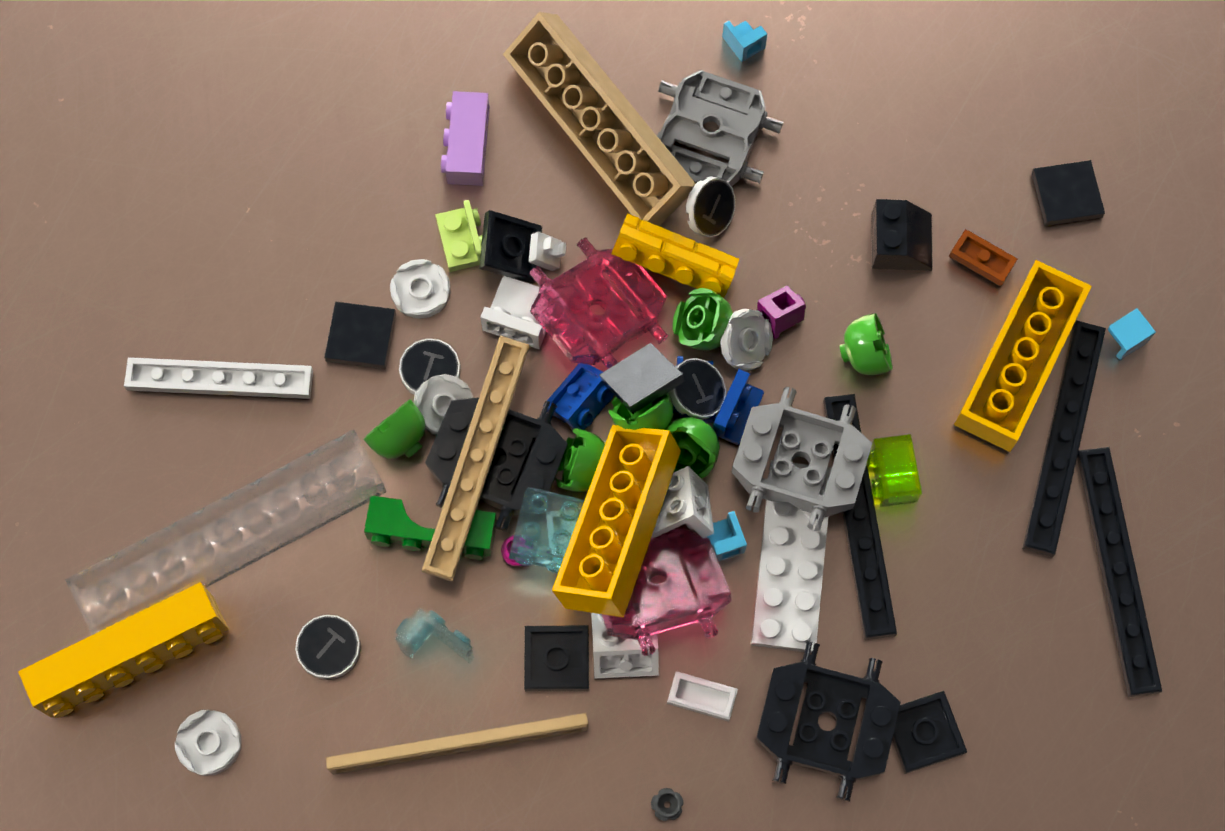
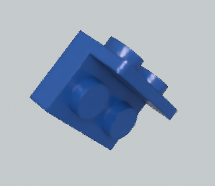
M581 360L547 400L550 402V407L552 403L557 405L553 416L569 424L572 430L574 428L585 430L589 427L614 396L601 381L599 374L603 373V371Z
M738 369L713 425V430L718 437L736 445H740L751 408L759 406L764 395L763 390L748 384L750 373Z

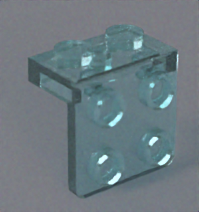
M533 487L527 488L509 559H513L521 565L531 566L534 564L546 567L551 572L558 573L585 500Z
M420 608L411 619L405 618L396 630L398 636L395 640L401 652L410 659L429 635L432 634L468 663L474 660L473 647L470 645L471 640L458 630H455L454 633L449 631L444 625L446 621L432 610L427 614Z

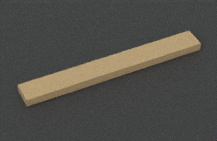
M503 336L499 337L422 568L423 573L453 582L523 369L529 344Z
M582 713L326 757V765L332 774H339L584 732L588 729L587 714Z

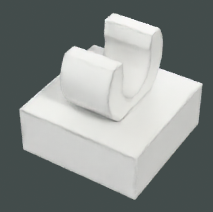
M539 231L531 234L529 263L550 271L559 269L560 258L565 256L566 243Z

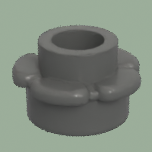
M670 788L659 790V794L654 795L651 801V808L655 810V816L662 821L677 819L682 813L681 806L684 804L682 796ZM670 802L671 806L666 808L664 803Z

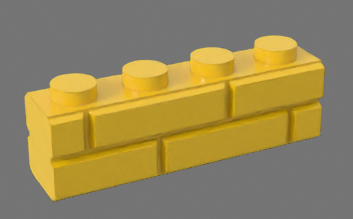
M628 213L611 253L625 261L672 278L682 284L696 289H710L723 298L731 285L739 262V258L702 243H697L692 239L648 221L640 220L638 217Z

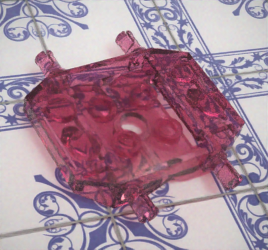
M585 237L577 243V247L586 255V260L553 280L547 277L540 266L530 271L529 275L540 286L539 293L531 306L530 312L571 362L596 365L602 361L607 369L618 363L612 354L625 342L637 339L648 331L657 340L658 344H661L662 341L664 342L669 337L657 320L668 296L642 266L612 255L613 249L596 250L588 238ZM603 272L608 275L638 311L639 316L636 317L629 308V305L611 287L610 282L601 275ZM599 305L605 310V313L596 315L591 312L589 307Z
M674 528L651 539L633 589L641 613L636 614L630 598L624 618L600 615L608 636L638 640L644 656H648V650L650 655L656 650L650 635L700 622L706 638H711V634L713 637L716 636L718 630L716 629L713 617L731 602V592L708 538L703 539L699 534L684 528ZM677 550H678V552H679V555H680V557H681V560H682V562H683V565H684V567H685L686 573H687V575H688V578H689V580H690L691 586H692V588H693V591H694L696 597H694V595H693V592H692V590H691L690 584H689V582H688V579H687L686 574H685V572H684L683 566H682L681 561H680V559H679ZM656 575H662L667 578L665 582L660 584L650 581Z

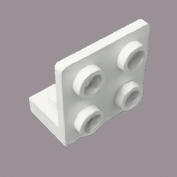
M503 276L491 307H484L481 314L482 330L540 349L559 301V294Z
M689 466L673 473L651 539L685 523L689 529H694L703 539L714 534L708 485Z
M654 603L628 604L624 618L591 613L594 679L659 676V651Z

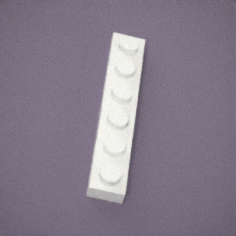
M128 357L124 387L128 391L310 399L313 368L312 366Z

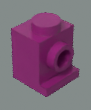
M788 285L761 298L757 303V311H760L764 319H768L771 324L774 340L780 336V332L800 323L805 317L806 304L804 299L799 294H795Z

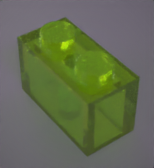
M911 434L874 439L867 464L869 468L874 469L875 479H872V492L874 498L879 497L880 507L918 502L922 491Z

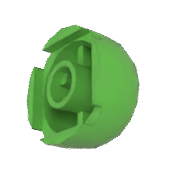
M699 288L692 290L688 293L691 297L686 302L681 301L676 308L673 317L674 334L679 336L678 341L689 348L700 351L716 349L721 346L720 339L733 314L732 308L721 295L710 289Z
M876 313L854 320L844 333L845 344L840 345L843 361H850L854 370L869 376L881 375L893 370L889 345L885 343L883 337L885 332Z
M666 393L634 414L617 397L612 401L614 408L612 410L609 409V414L615 425L632 430L641 428L665 430L671 423L673 416V404L669 393Z
M409 399L368 433L363 440L378 455L387 459H396L403 454L409 458L422 447L419 441L425 434L424 416L413 401Z
M682 417L672 421L665 430H670L681 450L674 472L689 466L700 478L706 477L713 469L719 456L720 444L716 432L709 424L694 417Z
M574 428L572 432L576 436L574 439L567 438L568 448L558 470H563L562 480L556 478V483L559 488L565 490L585 492L589 490L605 443L599 436L589 431Z

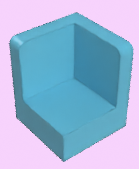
M727 21L723 25L722 37L739 60L743 62L765 49L767 33L762 26L753 30L747 21L735 27L730 21Z
M1138 308L1108 327V331L1121 347L1116 355L1119 360L1147 344L1156 333Z
M735 511L729 512L727 519L713 523L714 534L706 537L715 563L743 554L746 551L747 543Z

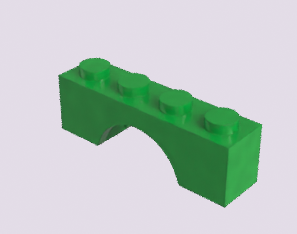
M371 495L364 528L367 540H371L372 544L382 547H388L390 543L402 544V548L411 551H420L421 547H430L435 529L425 528L413 522L406 514L401 499ZM476 510L462 553H465V557L482 560L484 556H492L496 532L494 526L497 522L496 513Z

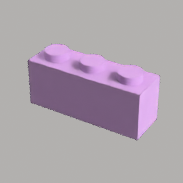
M453 91L452 102H447L446 120H450L449 129H444L443 144L448 146L447 155H442L441 173H446L448 184L483 186L490 110L488 93Z

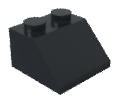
M876 199L872 211V269L932 271V214L907 200Z

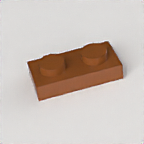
M967 229L964 230L949 255L950 258L999 286H1002L1018 258Z

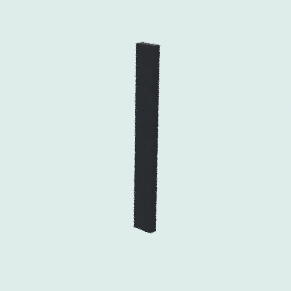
M1078 320L1073 325L1022 549L1054 557L1056 554L1106 331L1104 327Z
M855 394L824 397L825 415L829 419L839 421L844 405H850L847 416H849L851 407L854 406L856 412L852 425L861 432ZM835 443L832 450L833 461L839 446ZM866 464L854 507L842 513L864 640L896 636L897 629L868 466Z
M1110 448L1079 450L1077 459L1128 697L1159 694L1162 692Z

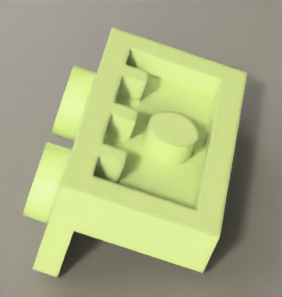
M469 200L463 201L464 208L435 214L449 272L480 265L482 235L478 236L476 227L481 226L477 208L471 209Z

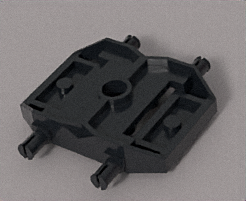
M478 397L452 400L426 459L425 464L442 485V492L436 503V506L440 508L444 505V500L446 499L479 400ZM545 401L542 412L537 419L510 409L508 411L496 450L503 451L506 454V460L501 465L491 464L480 496L481 501L501 510L494 526L498 530L502 529V531L507 532L512 516L539 511L544 508L568 448V443L552 427L551 420L557 408V405L554 403L550 407V402ZM533 439H535V443L526 462V465L524 467V470L522 472L514 495H512L511 493L520 474V471L522 469V466L524 464Z
M806 641L803 659L800 662L773 669L756 740L776 759L777 766L772 781L779 782L782 770L780 783L786 784L789 768L792 764L817 769L838 776L841 779L837 799L842 800L844 797V801L850 802L856 780L885 772L901 702L879 683L878 678L883 661L878 659L874 669L876 659L869 658L866 676L859 678L816 666L815 661L820 644L814 643L810 655L813 642ZM808 683L792 746L789 745L803 685ZM864 698L866 699L865 708L851 762L847 760L861 699ZM829 713L835 718L836 726L833 730L825 731L820 728L818 718L821 714Z

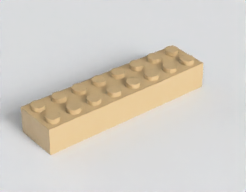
M538 12L503 55L628 211L640 220L661 226L689 196L696 183L557 14Z

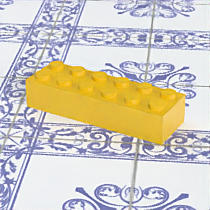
M1035 260L954 423L955 426L1011 452L1028 421L1088 296L1091 285Z
M612 425L552 588L553 593L565 609L624 618L681 452L670 430L651 428L632 430L624 429L619 425Z
M199 582L18 671L32 706L49 717L60 718L71 713L74 710V706L84 701L85 703H90L100 699L104 695V691L114 686L115 688H121L130 684L134 680V676L144 671L145 673H151L160 669L166 660L173 657L176 659L185 657L193 651V647L203 642L210 644L219 640L223 636L222 633L229 629L213 595Z

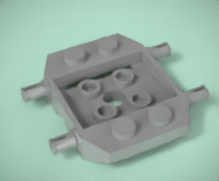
M702 70L682 79L678 86L662 80L658 92L674 97V102L670 114L657 137L693 181L697 183L700 180L704 181L707 179L706 177L712 176L726 180L731 186L738 182L740 178H746L760 184L764 171L748 167L747 159L760 128H765L779 134L783 125V121L767 117L768 112H765L766 107L761 91ZM707 122H715L719 129L715 132H708L704 129L703 125ZM674 141L685 144L690 148L711 153L716 157L728 159L729 162L727 164L673 145Z
M785 387L780 403L751 408L731 472L750 494L746 505L747 510L751 511L753 503L756 501L753 512H759L762 498L775 502H789L802 511L811 513L807 527L812 530L815 519H817L814 531H820L824 517L853 509L872 442L852 425L856 412L854 406L851 407L849 416H847L850 405H844L839 421L793 408L792 404L797 391L792 388L789 398H787L790 387ZM781 427L783 431L768 478L764 479L763 475L778 428ZM835 443L839 446L824 496L819 495ZM796 457H804L809 462V466L798 468L793 464L792 460Z

